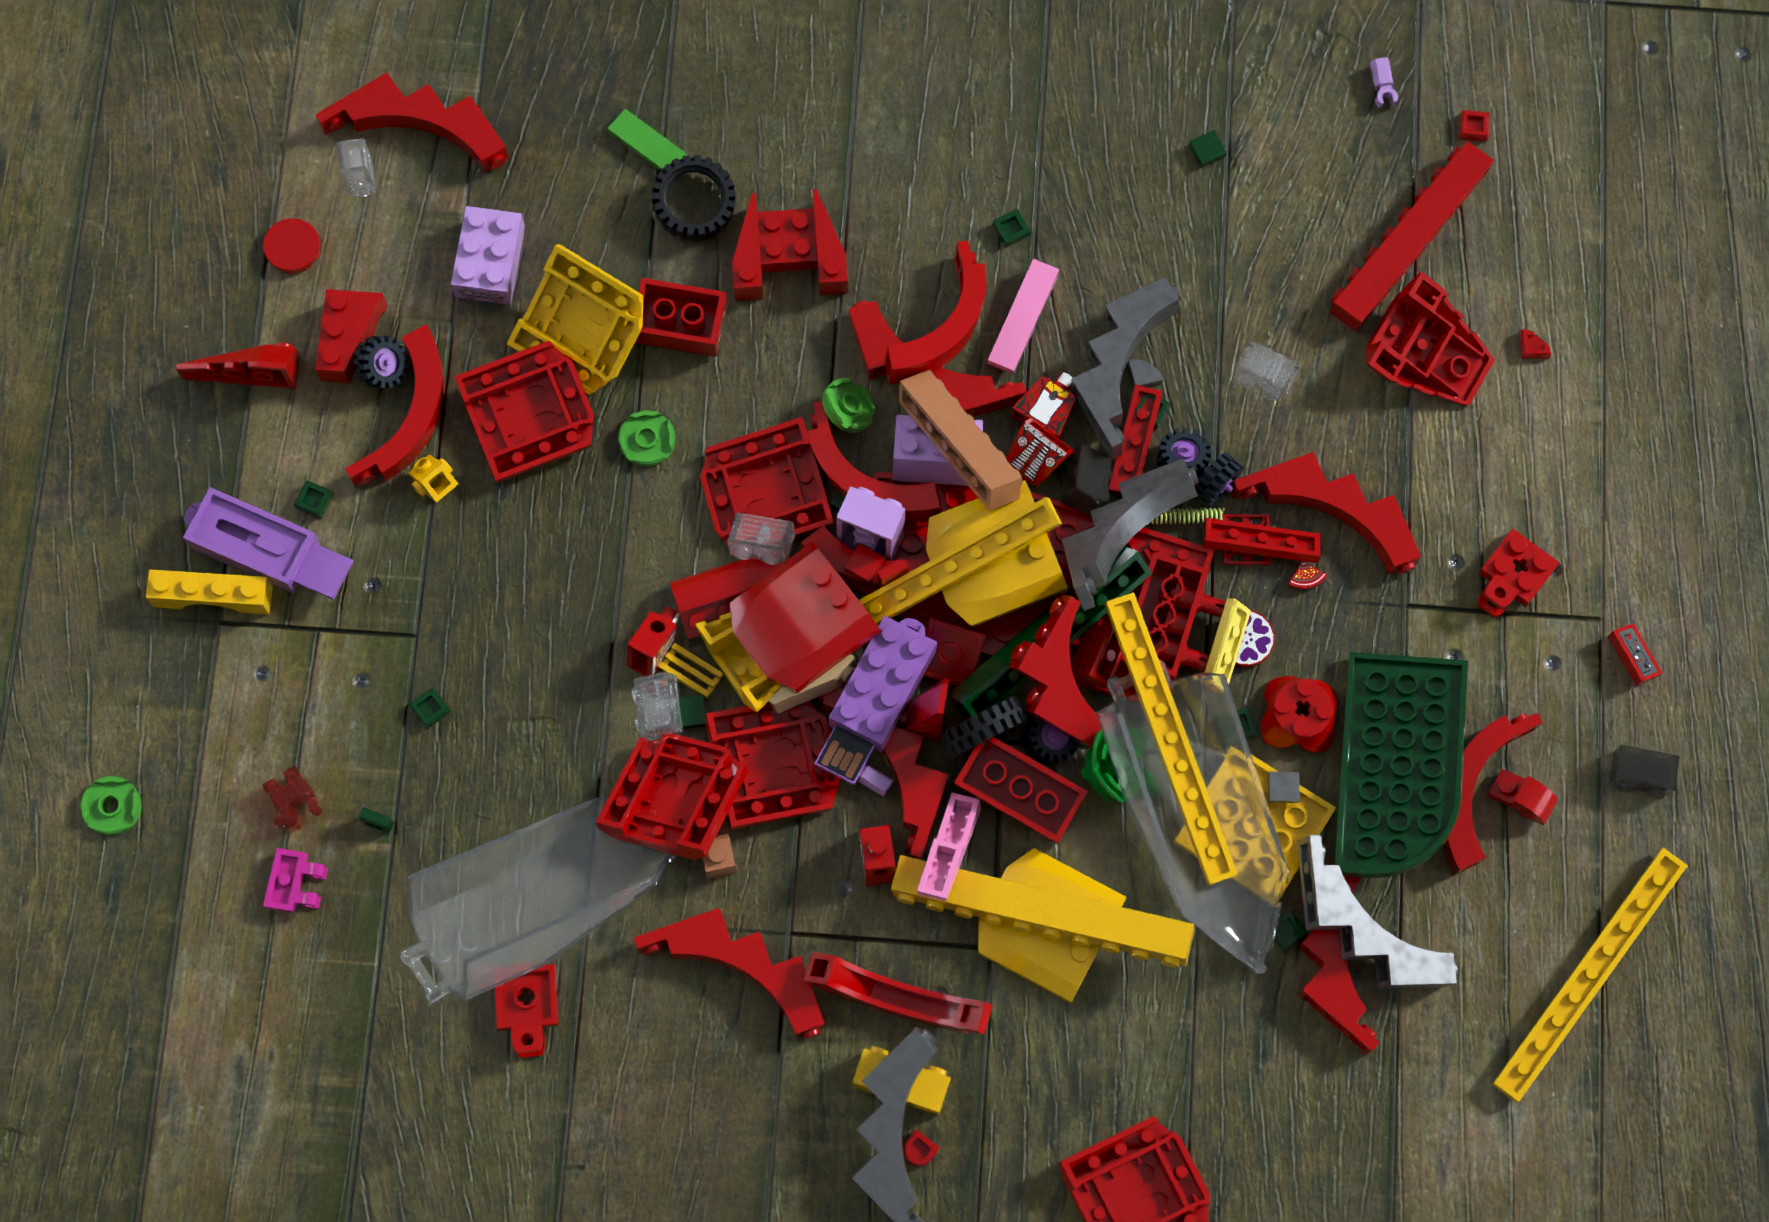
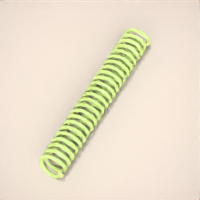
M1177 507L1176 509H1169L1163 514L1165 524H1167L1169 513L1170 525L1172 524V515L1174 517V524L1177 523V512L1178 523L1181 524V516L1183 515L1184 525L1186 524V513L1188 524H1190L1192 514V524L1194 525L1195 514L1197 524H1199L1201 512V523L1204 524V515H1206V518H1209V512L1210 518L1213 519L1215 514V519H1218L1219 513V518L1222 520L1225 508L1220 509L1218 507L1216 510L1210 507L1208 509L1200 507L1193 510V508L1188 509L1186 507L1184 510ZM1163 514L1160 515L1161 525L1163 524ZM1159 516L1155 518L1156 524H1158Z

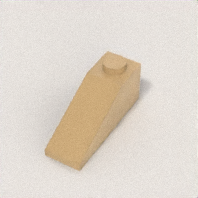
M850 654L798 694L782 686L769 702L774 711L781 713L838 689L844 682L848 683L858 663L855 657Z

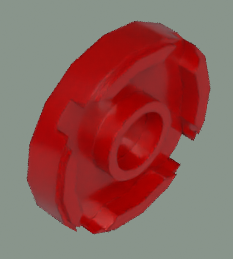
M287 218L278 221L269 228L264 237L263 249L271 265L283 273L296 274L309 269L315 259H318L321 242L317 231L310 223L298 218Z

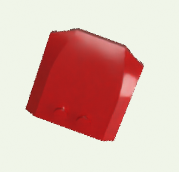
M550 341L454 376L496 483L591 448L594 413L573 361L558 351Z
M803 417L706 447V459L700 479L716 533L738 556L814 533L823 525L826 528L835 526L833 513L815 454L810 445Z
M813 542L730 602L735 636L769 681L777 685L781 684L797 694L881 632L868 611Z
M811 700L781 713L774 711L770 702H767L758 712H755L748 706L706 713L705 721L709 743L726 747L738 762L746 765L748 771L725 817L730 830L832 810L840 778L814 765L831 733L828 720L810 703Z
M672 733L664 734L658 740L647 741L646 737L639 738L596 820L597 827L614 839L692 860L704 858L748 773L746 765L738 762L724 746Z
M1154 1116L1058 1163L1062 1179L1084 1222H1210L1208 1216L1210 1194L1182 1138L1174 1131L1171 1132L1161 1125Z

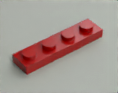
M1135 384L1123 430L1125 442L1122 447V455L1116 458L1107 493L1122 496L1119 483L1142 474L1163 391ZM1144 394L1156 396L1155 400L1148 397L1143 407L1137 411V414L1134 413Z
M1206 518L1203 547L1318 563L1320 558V534Z

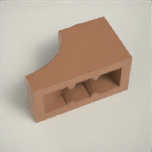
M726 818L706 857L703 858L707 879L736 873Z

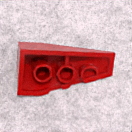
M278 342L276 345L266 344L179 363L176 366V370L183 380L296 389L300 356L296 347L289 343Z
M941 679L912 699L909 703V709L904 710L901 716L900 727H905L906 731L924 736V740L939 742L950 679Z

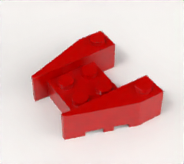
M812 189L813 208L757 212L756 193L751 194L732 261L735 301L763 299L762 273L818 269L820 295L848 294L846 254L817 189Z

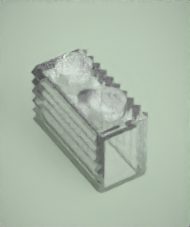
M360 138L338 142L337 151L339 167L341 169L340 173L348 193L355 197H365L370 193L376 192L373 162L365 139Z
M1250 340L1234 371L1233 377L1237 378V382L1243 387H1255L1263 391L1262 394L1270 400L1277 401L1280 399L1284 401L1302 365L1296 363L1295 360L1286 358L1280 353H1276L1274 350L1266 348L1264 345L1255 343L1254 340Z
M737 512L728 537L730 554L742 560L754 558L756 560H763L771 565L783 564L789 558L796 535L794 523Z
M665 671L634 679L635 685L632 689V698L637 706L638 714L635 718V726L640 736L656 740L661 739L664 734H682L683 729L676 675Z

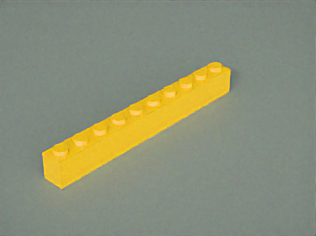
M900 855L891 890L894 897H897V901L914 905L915 902L926 904V908L938 912L949 909L955 911V915L972 919L974 915L984 918L986 923L1001 926L1002 922L1012 924L1014 929L1030 933L1031 929L1043 932V936L1059 940L1060 936L1070 938L1074 944L1088 947L1090 943L1102 946L1101 949L1106 952L1118 954L1121 950L1131 953L1133 958L1148 961L1149 957L1161 960V964L1168 967L1178 968L1179 964L1187 965L1195 932L1194 924L962 869L958 870L946 902L917 894L927 861Z

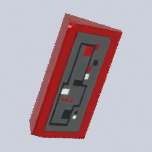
M1634 623L1616 629L1607 636L1636 687L1663 674Z

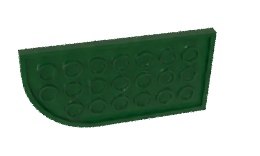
M1349 652L1335 865H1339L1343 876L1382 878L1405 873L1433 857L1451 835L1458 818L1461 803L1468 660Z

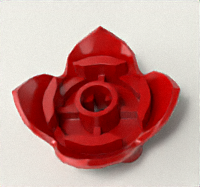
M1283 676L1270 680L1264 692V700L1268 705V709L1261 722L1263 742L1277 748H1287L1294 744H1299L1306 751L1312 753L1326 752L1330 748L1336 733L1334 716L1339 702L1334 689L1321 680L1300 679L1295 676ZM1297 706H1303L1307 709L1306 717L1303 714L1300 716L1296 714Z

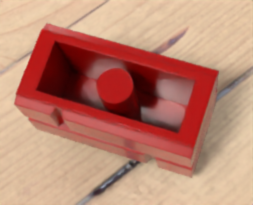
M1096 622L1085 632L1072 662L1071 668L1074 679L1087 687L1108 689L1122 657V651L1111 622Z

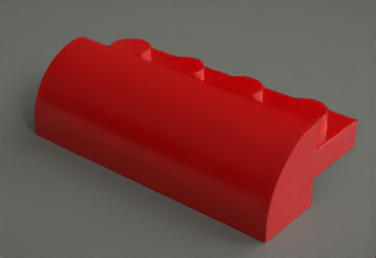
M777 547L669 582L687 639L701 636L696 628V623L702 621L709 623L720 619L719 616L730 613V602L783 564L786 559L781 548Z

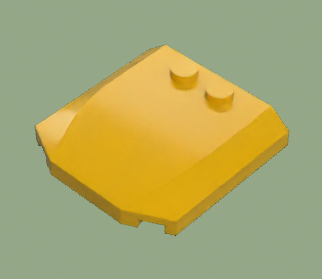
M558 244L555 245L543 269L546 273L524 317L518 319L507 345L520 352L550 341L558 351L573 361L585 393L591 395L619 375L643 327V295Z
M1026 480L1022 481L1020 498L993 510L989 511L978 498L929 517L926 552L930 561L1034 504L1035 502ZM1045 533L943 589L942 593L947 606L964 619L968 625L975 627L1068 590L1048 535Z
M1035 848L1007 866L1001 879L1122 907L1127 898ZM982 917L979 918V955L1068 1003H1072L1101 947L1100 945L1090 943L1088 947L1074 944L1070 938L1060 936L1059 940L1043 936L1041 931L1031 929L1030 933L1021 932L1014 929L1012 924L1002 922L1001 926L986 923Z

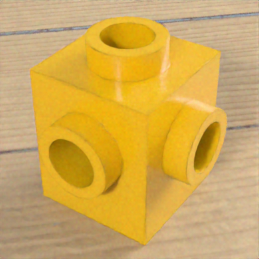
M430 454L419 459L414 464L413 469L408 472L414 480L411 484L414 490L421 497L427 495L436 503L458 485V482L451 475V472H453L451 466L443 458L437 460Z

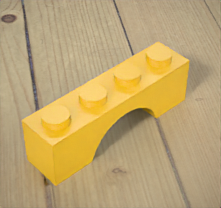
M149 570L145 598L154 608L183 609L189 605L204 604L226 607L240 613L270 615L273 586L267 577Z

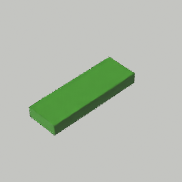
M624 109L608 127L609 134L659 171H662L667 163L671 164L672 160L676 158L680 160L683 156L688 155L627 109Z

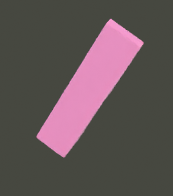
M1032 260L987 364L1008 373H1014L1033 334L1037 320L1056 283L1059 269L1038 260Z
M951 793L937 839L933 841L918 886V895L947 902L981 812L980 799Z

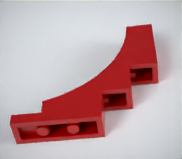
M387 72L315 114L319 127L325 135L340 130L348 121H350L356 132L383 127H404L430 132L447 139L463 149L479 164L484 172L501 167L505 160L509 158L506 146L470 95L447 109L429 84L404 98Z
M876 301L857 302L849 308V322L868 379L870 380L887 375L884 361L887 346L903 342L888 326ZM942 367L932 372L937 379L943 382L946 390L952 397L957 398L963 410L972 417L1013 406L1026 393L1023 382L1018 384L1008 382L996 390L991 376L962 374Z
M1314 452L1241 477L1232 483L1231 487L1233 490L1231 493L1234 500L1240 497L1250 499L1258 495L1261 490L1267 504L1283 503L1305 506L1325 512L1341 520L1359 533L1373 547L1383 561L1389 575L1396 572L1403 575L1413 571L1421 558L1394 495L1367 504L1354 473L1327 482Z
M844 682L840 688L819 697V700L823 701V711L831 714L847 683ZM895 727L881 754L890 766L897 782L903 810V828L917 832L916 835L910 834L905 850L910 851L909 857L922 860L949 775L917 765L924 736Z
M1344 876L1352 894H1354L1361 878ZM1303 897L1299 900V903H1300L1302 906H1303ZM1313 930L1298 948L1321 969L1298 995L1361 1051L1368 1055L1380 1042L1375 1038L1377 1035L1369 1026L1357 1023L1367 1009L1354 987L1347 966V960H1342L1339 930Z
M720 908L634 937L639 954L643 952L646 955L658 953L663 950V945L668 944L673 959H695L717 963L748 977L774 999L789 1021L796 1038L803 1036L804 1040L817 1037L821 1034L820 1030L825 1028V1023L811 984L803 981L806 969L801 955L772 965L760 932L731 941Z

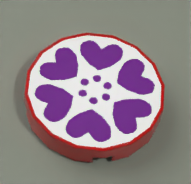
M1251 610L1235 662V666L1239 668H1251L1260 665L1269 657L1274 647L1275 634L1271 624L1263 615Z

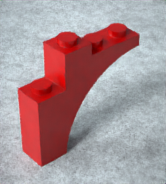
M1061 595L1060 598H1057L1052 603L1049 610L1051 615L1046 624L1041 625L1036 632L1035 644L1023 641L1022 644L1017 645L1012 652V662L1009 667L1038 684L1028 694L1026 698L1027 706L1024 711L1080 744L1093 747L1095 736L1098 731L1102 730L1106 721L1092 710L1080 693L1072 673L1069 652L1072 624L1081 602L1072 596Z

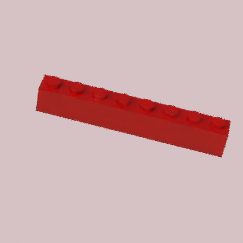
M1466 141L1461 149L1457 146L1453 149L1447 158V161H1449L1445 168L1440 166L1430 179L1433 183L1428 189L1425 186L1420 189L1414 198L1416 201L1412 208L1407 206L1397 219L1400 223L1395 229L1391 226L1387 229L1381 238V241H1383L1378 249L1374 246L1364 258L1367 263L1362 269L1356 267L1347 279L1350 282L1345 289L1340 287L1330 301L1333 302L1329 313L1356 333L1489 172L1494 159L1469 141Z

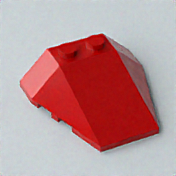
M1419 272L1392 300L1367 343L1366 365L1389 382L1467 407L1472 402L1495 359L1475 331L1471 332L1462 320L1464 317L1462 313L1454 309L1447 299L1448 294L1444 288L1423 272Z

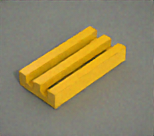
M675 642L671 650L665 655L663 662L661 661L658 666L660 670L699 695H704V698L707 700L724 676L721 671ZM676 653L715 678L713 680L675 657ZM670 662L674 663L707 684L708 688L704 689L668 665Z

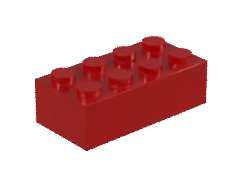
M994 737L975 746L954 782L956 787L980 799V801L1057 845L1060 843L1088 794L1087 790Z

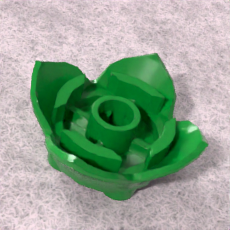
M1123 728L1116 730L1108 735L1106 730L1098 731L1093 747L1088 750L1085 766L1082 768L1083 779L1090 783L1095 791L1107 802L1114 800L1119 803L1124 801L1139 802L1158 793L1150 774L1138 767V763L1144 754L1142 730Z

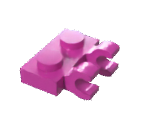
M277 848L263 907L295 913L297 905L319 909L321 897L316 893L303 892L300 889L303 876L326 880L328 868L324 867L325 865L307 862L308 854L305 852Z

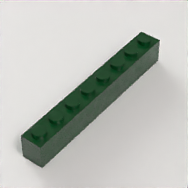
M1124 546L1111 566L1106 584L1096 588L1097 594L1092 595L1095 607L1084 611L1080 603L1072 624L1070 644L1107 613L1104 605L1105 602L1129 594L1152 574L1138 551ZM1074 586L1064 594L1072 596L1079 601ZM1050 607L948 694V697L964 718L969 719L1007 700L1030 680L1009 667L1012 662L1011 655L1016 646L1022 644L1023 641L1035 644L1036 632L1041 625L1046 624L1051 615L1049 613Z

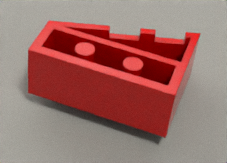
M326 289L315 368L322 382L350 383L355 373L354 369L358 367V365L353 364V359L358 360V356L354 355L355 350H361L358 346L360 342H366V338L373 337L376 325L382 313H385L388 307L383 293Z

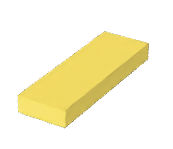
M1231 598L1226 600L1203 676V680L1218 691H1227L1251 613L1250 609L1238 600Z

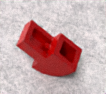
M1501 769L1488 792L1491 799L1516 809L1517 814L1543 826L1558 802L1556 795L1539 781L1529 776H1526V778L1520 777L1504 769Z

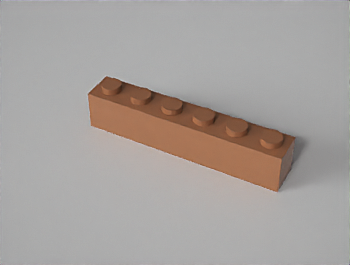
M928 370L900 381L899 403L989 511L1020 498L1022 477L1019 471L1008 463L1003 452L997 450L991 443L989 436L980 430L975 424L973 417L963 410L957 398L952 397L940 379H937Z

